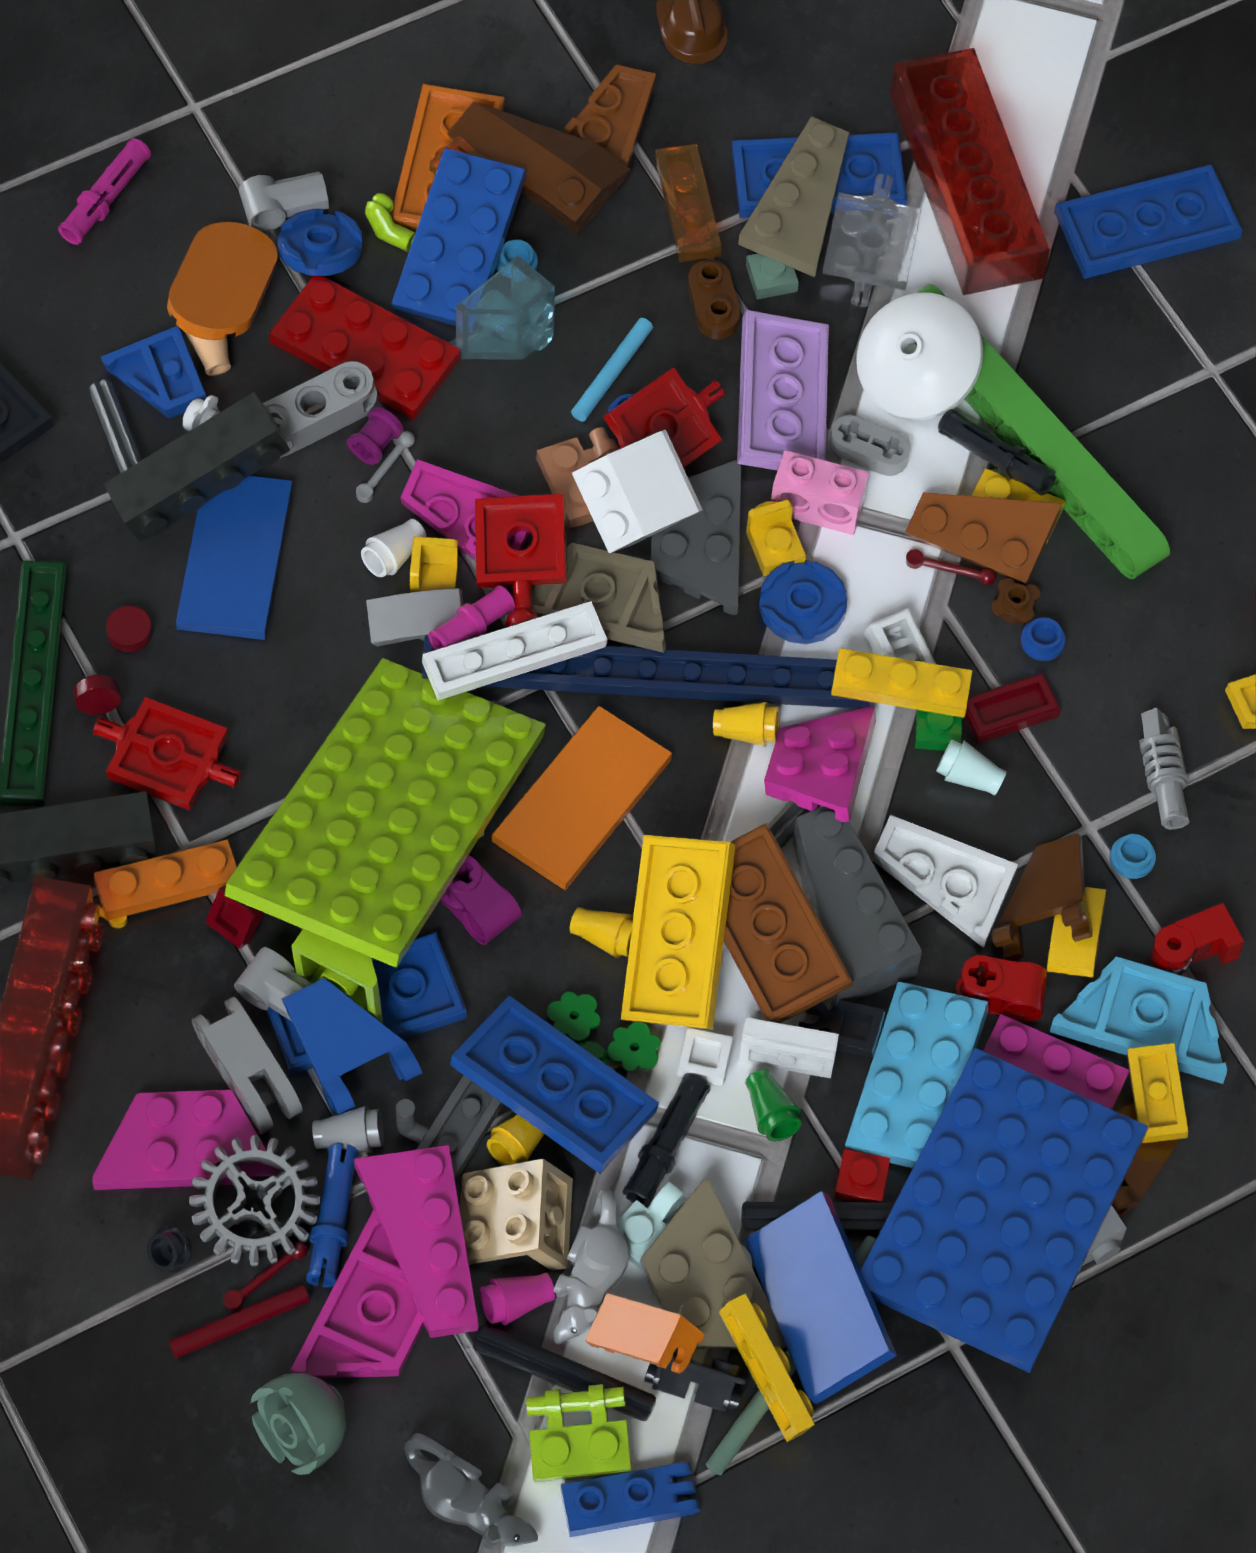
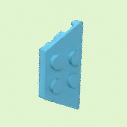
M1115 957L1102 970L1098 979L1089 983L1062 1014L1059 1013L1053 1018L1049 1031L1053 1034L1127 1055V1049L1174 1043L1179 1071L1223 1084L1227 1074L1226 1062H1222L1217 1042L1219 1034L1216 1021L1211 1016L1209 1009L1211 1001L1206 983L1120 957Z

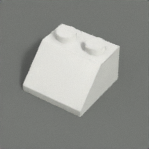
M666 430L612 452L572 472L608 553L632 546L703 510Z

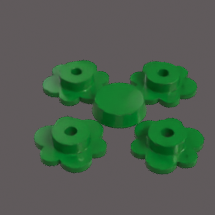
M565 992L561 996V1001H554L547 1007V1017L554 1023V1028L565 1036L568 1035L572 1041L579 1042L577 1043L579 1046L607 1066L608 1057L614 1063H622L623 1070L628 1073L635 1072L638 1067L643 1070H650L657 1065L658 1054L656 1051L659 1050L661 1041L658 1036L650 1035V1029L645 1023L634 1022L628 1029L623 1027L617 1028L613 1033L614 1041L610 1043L606 1053L599 1044L585 1041L590 1035V1029H595L600 1024V1016L595 1013L597 1001L593 996L582 994L577 997L573 992Z

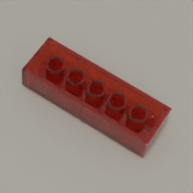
M969 48L894 63L890 96L962 294L967 295L1044 279L1050 249L975 49Z
M37 876L34 879L0 1006L1 1175L32 1180L36 1164L43 1165L47 1156L49 1138L44 1136L47 1121L54 1122L57 1117L60 1094L55 1093L59 1078L65 1079L68 1074L71 1051L66 1050L69 1036H77L82 1016V1009L77 1008L80 993L87 994L92 980V966H88L91 951H99L103 936V925L98 924L100 906L99 904H94L91 886Z

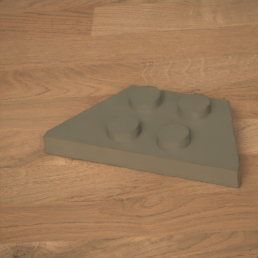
M571 543L566 547L567 583L531 585V610L538 617L591 601L607 639L662 653L665 652L666 641L657 572L653 561L614 552L608 553L606 550Z
M709 1179L701 1181L640 1260L662 1309L682 1315L705 1334L702 1343L698 1342L696 1349L716 1347L723 1350H738L719 1311L729 1301L746 1293L750 1303H756L763 1311L768 1324V1328L765 1331L773 1346H778L782 1350L787 1349L769 1301Z

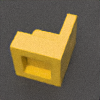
M413 536L410 593L456 589L458 541L455 539Z

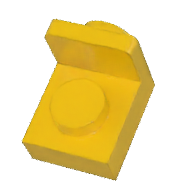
M790 500L780 502L767 501L748 512L746 534L763 576L769 575L771 571L783 563L794 561V564H805L806 554L791 520L793 507Z

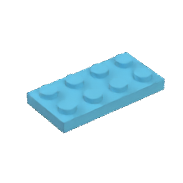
M898 981L845 1143L846 1149L891 1158L890 1163L910 1168L914 1167L974 1048L978 1046L989 1010L988 1001Z

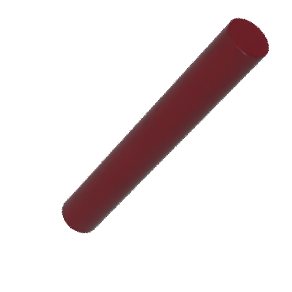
M301 1284L168 1341L174 1358L177 1359L308 1303L310 1299L304 1285Z

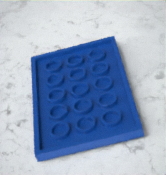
M974 1048L861 1269L873 1300L1030 1373L1146 1136L1148 1126Z

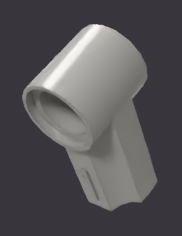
M320 172L278 181L267 175H257L245 180L239 187V194L249 226L262 232H268L280 227L286 218L292 217L299 212L310 209H329L326 185Z
M264 947L261 948L235 982L234 987L246 1001L257 1008L268 1010L270 1007L291 1021L281 998L312 983L295 973L293 966L284 957Z

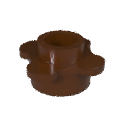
M1011 578L1000 580L997 587L999 596L997 600L992 602V612L1009 623L1031 622L1035 615L1033 611L1034 602L1038 601L1041 595L1039 588L1032 584L1028 586L1017 584ZM1018 598L1020 602L1015 603L1012 601V599Z

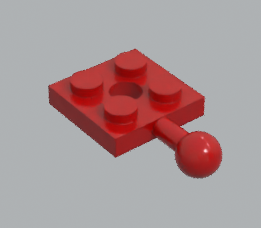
M563 493L475 499L476 583L478 588L513 587L515 608L507 616L505 628L539 618L531 610V585L567 583L566 517ZM520 531L530 533L533 536V541L527 549L517 551L509 546V540L515 533Z

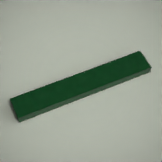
M22 560L0 765V805H45L68 573L67 562Z

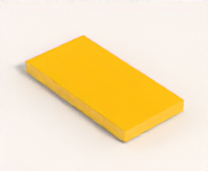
M643 836L621 1020L713 1030L736 844L723 841Z

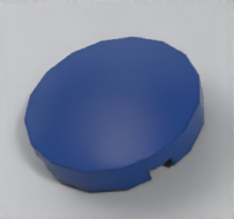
M310 209L299 212L285 220L281 226V233L278 235V254L284 264L296 272L310 276H329L340 273L353 266L361 256L362 231L355 220L341 212L335 211V216L324 214V209Z
M794 561L783 563L771 571L762 584L759 610L763 622L775 635L788 642L810 644L823 641L837 632L845 619L847 597L844 583L832 569L818 562L806 561L805 564H794Z

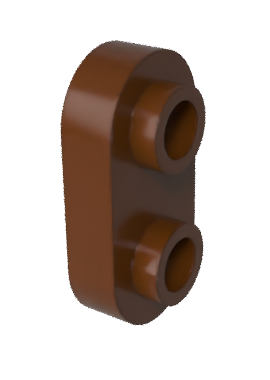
M716 260L697 262L689 271L688 292L698 329L703 335L711 339L721 340L729 338L737 331L740 320V308L730 271L723 263ZM711 276L715 277V279H706L704 277ZM722 310L725 313L718 315L713 313V311Z

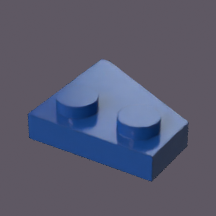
M178 326L101 356L108 372L168 419L185 413L193 400L197 398L205 400L207 398Z

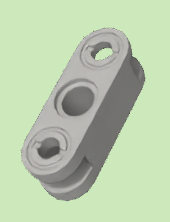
M349 361L264 402V406L291 450L281 457L288 456L366 417L371 409L376 407L378 394L372 373L368 367L360 362ZM313 405L325 406L323 411L318 414L311 415L305 413Z
M231 997L225 1001L228 1016L211 1024L208 1019L199 1014L192 1018V1024L201 1044L228 1088L232 1089L253 1128L261 1135L273 1128V1122L266 1108L267 1106L276 1102L288 1119L302 1113V1106L294 1088L240 1002L235 997Z

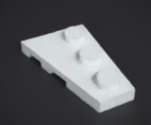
M892 815L889 816L872 861L983 948L1018 867L1016 863Z

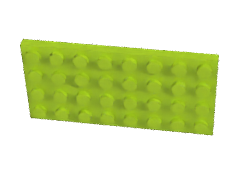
M382 658L227 881L225 896L397 968L541 742L546 724L468 692L437 700L429 679L422 678V674Z

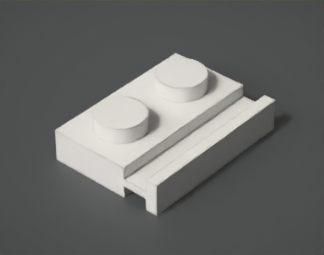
M746 1017L739 1062L831 1078L839 1034Z

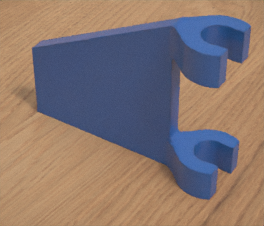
M322 978L281 998L318 1077L325 1100L332 1113L336 1112L339 1115L355 1107L348 1089L340 1078L341 1075L388 1052L391 1065L399 1080L408 1081L422 1074L420 1065L407 1043L327 979Z

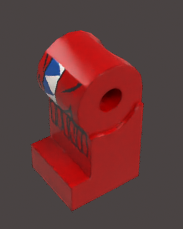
M1221 903L1161 929L1155 936L1150 961L1154 968L1182 975L1186 972L1189 965L1216 954L1222 965L1239 959L1244 940L1224 903Z

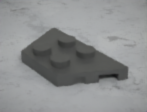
M737 460L688 478L703 510L652 535L650 561H653L655 564L658 580L668 585H677L683 592L697 599H700L703 595L723 605V611L730 615H737L739 593L741 464H737Z

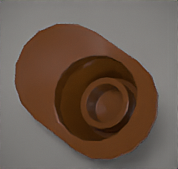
M718 0L657 1L656 15L662 39L667 51L676 59L687 64L701 65L715 60L722 54L727 44V27Z

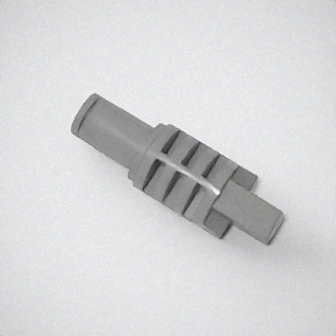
M1154 708L1141 714L1144 738L1139 740L1140 750L1143 755L1142 760L1145 766L1147 786L1157 797L1161 825L1166 829L1174 830L1189 824L1183 792L1188 777L1185 772L1186 767L1183 761L1178 730L1176 727H1170L1168 717L1161 713L1160 709Z

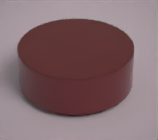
M124 606L113 611L107 619V637L115 649L122 652H136L149 643L152 636L151 621L144 610L135 606Z
M106 675L88 676L79 681L74 688L76 707L85 714H105L117 708L121 702L118 682Z

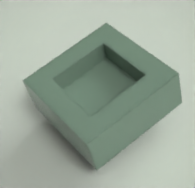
M759 253L746 256V268L756 300L798 292L799 282L794 268Z

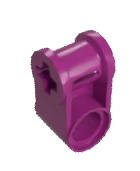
M469 855L452 881H455V883H450L440 899L462 922L469 934L482 945L489 943L522 916L520 907L514 897L504 887L500 886L481 867L477 860Z

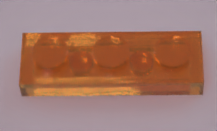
M697 144L656 149L655 162L679 262L721 257L722 246Z

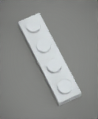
M590 601L425 653L422 656V663L437 700H441L605 648L607 637Z

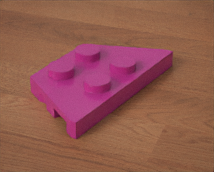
M864 707L779 728L764 778L766 795L782 801H792L797 806L810 811H814L817 808V804L835 810L836 820L849 822L876 724L875 707Z
M232 1089L137 1093L93 1174L94 1190L193 1186L192 1180L194 1177H202L208 1180L210 1178V1175L201 1168L203 1160H208L215 1166L221 1163L215 1155V1148L221 1146L228 1157L235 1154L232 1148V1139L239 1138L242 1150H251V1136L257 1135ZM260 1140L259 1150L267 1151ZM255 1163L240 1166V1169L255 1181H264L271 1176L276 1177L278 1175L277 1169L265 1164ZM226 1175L220 1185H233V1183Z
M374 1210L291 1368V1373H308L317 1378L399 1376L425 1325L407 1287L400 1265L395 1260L388 1244L385 1231L379 1218L377 1219Z

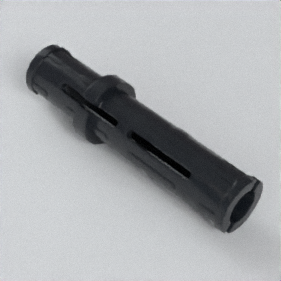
M954 409L948 410L942 416L938 424V432L999 469L1001 476L1009 480L1016 479L1040 496L1045 495L1052 488L1056 479V472L1029 457L1027 450L1019 445L1012 446Z
M687 1073L682 1077V1081L661 1118L653 1137L648 1144L641 1147L638 1153L639 1162L623 1189V1195H627L626 1198L630 1202L634 1203L638 1200L645 1207L650 1206L665 1174L672 1172L676 1164L674 1157L689 1131L700 1106L711 1090L710 1085H707L708 1082L703 1078L691 1073Z

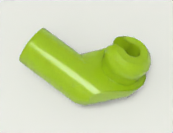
M375 194L372 201H368L365 207V215L375 235L379 239L409 252L416 232L394 223L389 214L394 208L393 200L386 194Z

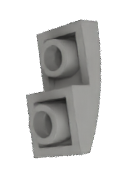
M459 588L430 590L366 600L371 643L379 647L418 638L424 641L425 635H428L430 631L437 629L457 615V609L463 606L462 590Z

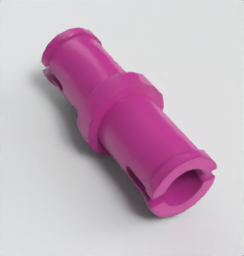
M497 586L474 604H464L457 609L456 616L437 629L430 631L428 637L431 645L437 650L466 641L471 637L482 636L486 633L488 625L515 608L512 596L504 587Z

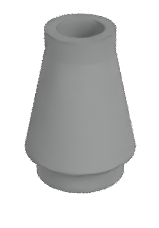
M366 1105L323 1120L313 1121L312 1132L316 1149L328 1148L332 1144L340 1143L343 1144L342 1150H346L347 1145H351L360 1152L372 1153L374 1147H383L384 1127L380 1109L369 1110Z

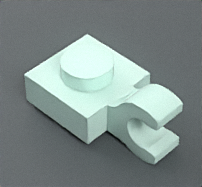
M668 1182L660 1190L648 1209L636 1200L616 1221V1225L628 1247V1260L640 1270L643 1268L640 1263L641 1258L667 1226L665 1223L684 1204L681 1200L684 1193L671 1182Z

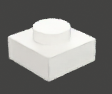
M687 1027L677 1077L682 1078L685 1074L691 1073L703 1078L709 1084L723 1086L733 1037Z

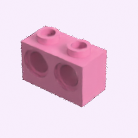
M784 450L773 483L771 501L790 500L793 507L791 519L854 535L865 501L869 472Z

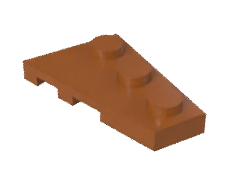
M615 65L588 98V104L577 118L573 117L564 127V133L600 145L629 168L656 84V74Z
M923 492L905 533L907 536L982 568L992 569L996 574L1011 578L1015 582L1027 586L1062 509V504Z

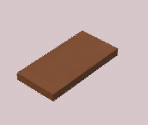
M767 823L730 841L736 844L724 943L765 1020L782 1023L853 986L849 974Z

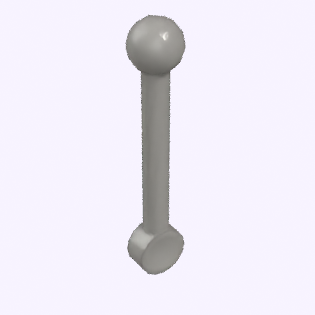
M403 431L398 438L399 443L367 484L363 483L357 486V500L362 503L372 500L373 489L403 450L413 446L415 437L412 432Z

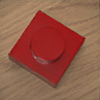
M844 1149L834 1199L847 1202L882 1203L891 1158Z

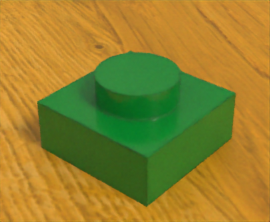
M916 710L915 749L945 751L952 739L961 743L962 717Z

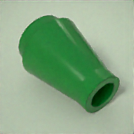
M762 1069L749 1075L745 1085L750 1094L758 1132L766 1135L767 1139L772 1142L782 1141L794 1135L801 1127L799 1119L801 1110L776 1082L769 1070Z

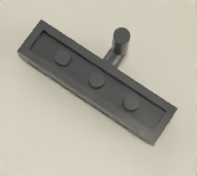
M463 1075L430 1128L415 1121V1105L411 1100H400L396 1105L397 1131L401 1135L420 1144L416 1150L449 1145L454 1180L456 1182L504 1104Z

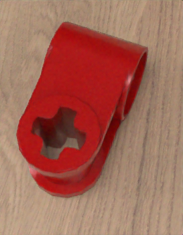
M976 955L964 963L961 977L956 983L954 992L957 995L970 998L978 995L979 1000L988 1001V1014L999 1016L1002 1014L1022 1022L1036 1021L1043 1015L1047 970L1031 962H1014L986 955ZM980 966L984 967L982 972L978 971Z

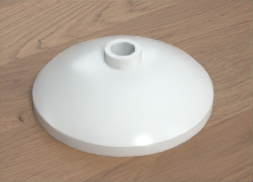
M935 293L908 294L891 301L881 308L865 327L857 349L856 364L859 380L868 397L879 408L890 415L906 420L931 419L955 408L973 389L982 368L983 342L974 319L954 300ZM916 342V351L912 354H906L907 345Z

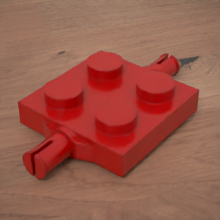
M672 368L605 414L603 418L617 437L619 449L666 430L684 468L722 440L710 422L706 408L724 397L725 393L722 388L709 396L711 392L721 386L718 382L712 381L711 384L696 394L695 391L686 386L676 369Z
M147 697L144 698L136 715L124 726L103 717H99L97 719L98 723H95L93 735L116 742V753L106 770L107 779L140 792L146 791L150 796L189 811L192 809L201 789L211 779L234 789L240 782L242 770H237L218 762L219 754L228 739V728Z

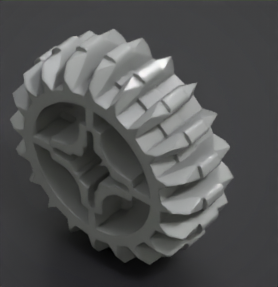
M252 1135L250 1139L251 1150L243 1151L240 1139L235 1138L232 1139L234 1155L228 1157L225 1150L218 1146L214 1150L217 1159L221 1162L218 1166H215L208 1160L202 1161L201 1168L210 1175L209 1180L202 1177L193 1178L192 1185L199 1190L205 1191V1194L190 1196L189 1203L194 1207L205 1208V1211L198 1212L192 1216V1222L194 1225H202L209 1222L210 1226L202 1231L200 1238L203 1242L210 1241L215 1236L220 1238L213 1249L216 1255L220 1256L230 1245L234 1247L231 1253L232 1263L238 1264L241 1260L242 1252L248 1251L250 1252V1265L256 1267L259 1264L258 1252L267 1251L269 1262L274 1264L278 1262L275 1247L281 1245L288 1255H292L295 1252V1248L289 1240L292 1235L300 1241H307L309 1235L299 1224L300 1222L309 1225L316 1224L317 1216L304 1209L305 1207L318 1206L320 1204V1197L304 1193V1191L317 1186L316 1177H306L303 1179L299 1177L309 1168L307 1160H301L294 1166L289 1164L295 1156V1148L289 1146L280 1157L276 1155L279 1144L278 1139L271 1138L268 1142L267 1151L259 1150V1136ZM255 1163L265 1164L277 1169L281 1173L276 1177L271 1176L264 1181H255L249 1178L240 1169V1166ZM227 1175L238 1195L236 1201L227 1208V1212L218 1218L214 1209L215 1195L221 1181ZM241 1182L248 1191L256 1190V1196L259 1190L267 1193L263 1198L265 1214L269 1219H266L261 1211L254 1212L253 1207L251 1211L245 1208L242 1209L247 1201ZM291 1184L295 1193V1206L290 1219L282 1227L272 1210V1204L282 1194V1190ZM246 1220H253L262 1225L270 1236L249 1239L240 1237L228 1229Z

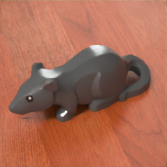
M414 1433L407 1439L404 1446L405 1455L410 1465L420 1475L422 1499L427 1509L435 1517L445 1522L468 1526L475 1532L483 1535V1546L488 1549L497 1545L518 1546L538 1541L537 1532L530 1523L509 1514L503 1506H507L512 1492L507 1487L499 1483H493L490 1489H487L478 1480L482 1475L481 1470L423 1434ZM421 1450L436 1455L440 1458L439 1461L436 1462L426 1458Z

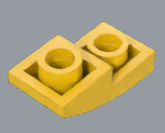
M1085 887L1086 906L1093 931L1092 937L1074 942L1071 926L1065 927L1061 914L1055 915L1047 972L1093 977L1105 908L1106 889Z

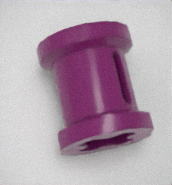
M373 407L368 413L369 420L358 433L350 435L347 439L350 451L361 461L370 465L379 463L382 459L384 448L392 439H398L403 433V426L397 417L381 407Z

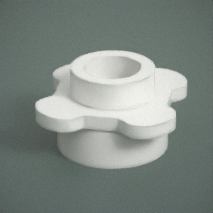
M210 395L205 400L201 398L193 400L183 416L184 429L191 431L220 413L221 411H218L217 408L218 398Z

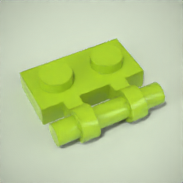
M604 1384L589 1386V1391L561 1394L560 1389L545 1390L544 1396L526 1397L528 1417L547 1415L548 1429L529 1430L532 1473L535 1483L633 1471L627 1420L608 1422L607 1408L626 1406L624 1387L605 1389ZM591 1410L592 1424L565 1427L564 1413Z

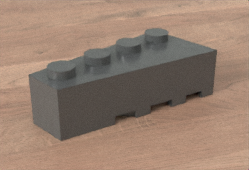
M824 806L797 817L793 845L805 893L808 895L814 912L853 982V986L832 996L835 1010H837L839 1000L856 1002L895 985L898 981L902 982L917 975L922 950L850 822L836 820L835 810Z

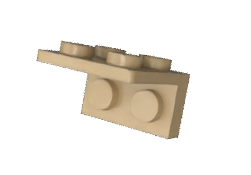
M545 1159L464 1173L461 1181L460 1216L468 1264L528 1255L551 1271L568 1268L567 1258L570 1241L573 1179Z

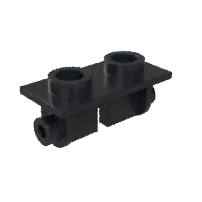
M678 1348L675 1349L673 1358L666 1369L652 1363L649 1364L644 1382L653 1384V1390H659L685 1399L690 1382L697 1383L699 1386L694 1402L727 1413L728 1409L737 1412L743 1393L734 1390L736 1382L744 1385L748 1381V1377L739 1375L741 1366L714 1357L711 1365L693 1360L691 1357L688 1366L682 1373L672 1372L671 1367L677 1357Z

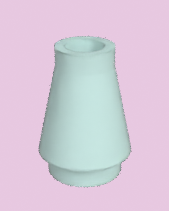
M953 739L947 746L936 769V772L945 776L944 781L986 791L994 796L998 792L1007 771L996 766L965 740L961 744Z

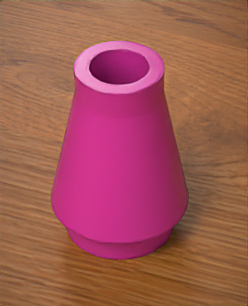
M547 1273L534 1276L492 1278L489 1281V1285L480 1288V1301L483 1312L491 1324L500 1322L502 1325H507L544 1303L554 1301V1285Z

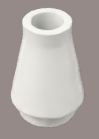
M409 519L402 525L368 538L366 546L361 550L362 560L368 570L377 577L394 575L412 554L413 536L426 537V532L422 525L414 519Z

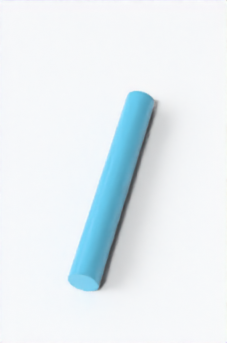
M645 318L638 319L571 410L574 418L581 422L586 421L652 331L653 325Z

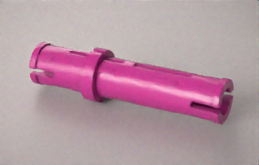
M131 138L89 191L85 190L77 198L78 205L66 220L58 226L60 235L66 241L79 245L94 224L106 218L110 212L109 206L127 186L145 161L151 157V151L146 144L138 139Z

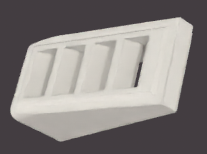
M909 608L869 624L863 632L874 654L896 657L894 651L908 646L911 653L899 658L936 664ZM900 632L903 638L889 643L887 636Z

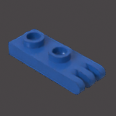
M681 1462L561 1484L560 1492L569 1537L689 1516L700 1512V1505L697 1499L678 1501V1498L696 1493L695 1482H674V1479L688 1477L692 1474L691 1464L689 1462Z

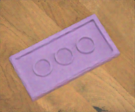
M751 310L745 311L742 317L737 464L778 471L784 450L825 460L829 324Z

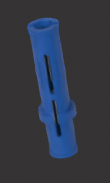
M340 1143L332 1144L328 1147V1160L317 1225L311 1228L309 1238L310 1242L313 1243V1249L306 1281L309 1284L318 1286L321 1268H325L322 1286L324 1288L335 1285L340 1252L347 1245L348 1233L344 1228L355 1172L354 1159H357L359 1151L355 1147L347 1145L344 1163H341L340 1156L343 1144Z

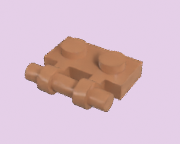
M603 427L596 428L590 432L589 437L594 445L591 449L583 451L578 438L575 437L537 450L536 460L552 494L563 493L566 524L569 529L594 521L572 472L619 449L616 441L609 439Z

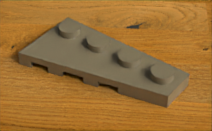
M811 116L739 234L738 245L815 277L848 143V131Z

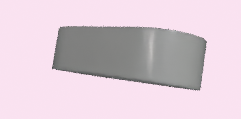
M854 415L843 416L837 419L832 426L830 445L833 452L839 457L887 476L897 475L907 467L910 445L908 440L900 433ZM850 432L857 434V438H853L851 442L843 440V437H847ZM889 449L896 450L897 453L893 454L890 459L883 456V453H887Z

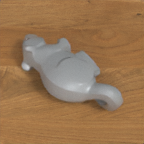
M600 1189L587 1226H581L567 1258V1260L571 1261L570 1265L574 1266L571 1275L568 1276L562 1273L554 1287L553 1292L556 1293L555 1296L559 1298L568 1296L567 1307L560 1314L554 1325L553 1336L556 1344L577 1337L592 1326L606 1293L617 1284L627 1269L629 1259L628 1247L616 1225L615 1196L609 1190Z

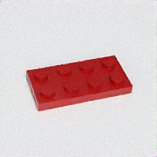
M313 276L269 332V343L323 372L349 361L360 362L366 365L372 373L378 401L414 421L461 359V349L324 276Z

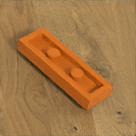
M227 839L95 872L94 883L106 921L215 894L220 887L227 883L237 866Z

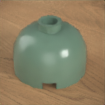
M308 1373L284 1374L260 1387L252 1395L251 1403L258 1400L259 1411L252 1415V1421L261 1442L277 1462L282 1463L286 1456L292 1464L298 1466L292 1472L298 1475L310 1474L322 1466L340 1449L347 1427L344 1401L339 1391L333 1386L328 1385L324 1380Z

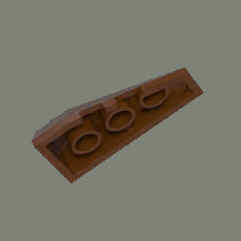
M474 101L447 133L451 139L474 156L525 169L527 177L521 193L577 236L581 234L631 173L630 168L596 143Z

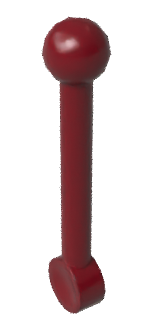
M914 549L910 550L906 555V564L912 569L926 566L979 579L983 585H991L996 579L994 571L989 568L980 571L926 558L921 551Z
M302 1241L292 1242L295 1248V1252L292 1255L287 1253L278 1259L277 1263L269 1266L239 1291H228L224 1295L226 1308L230 1311L239 1310L243 1306V1299L294 1259L300 1260L304 1258L308 1252L306 1244Z

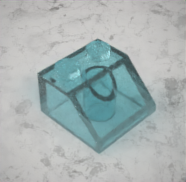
M515 257L456 306V347L461 349V359L523 360L534 350L540 351L545 348L554 334L555 286L521 257Z

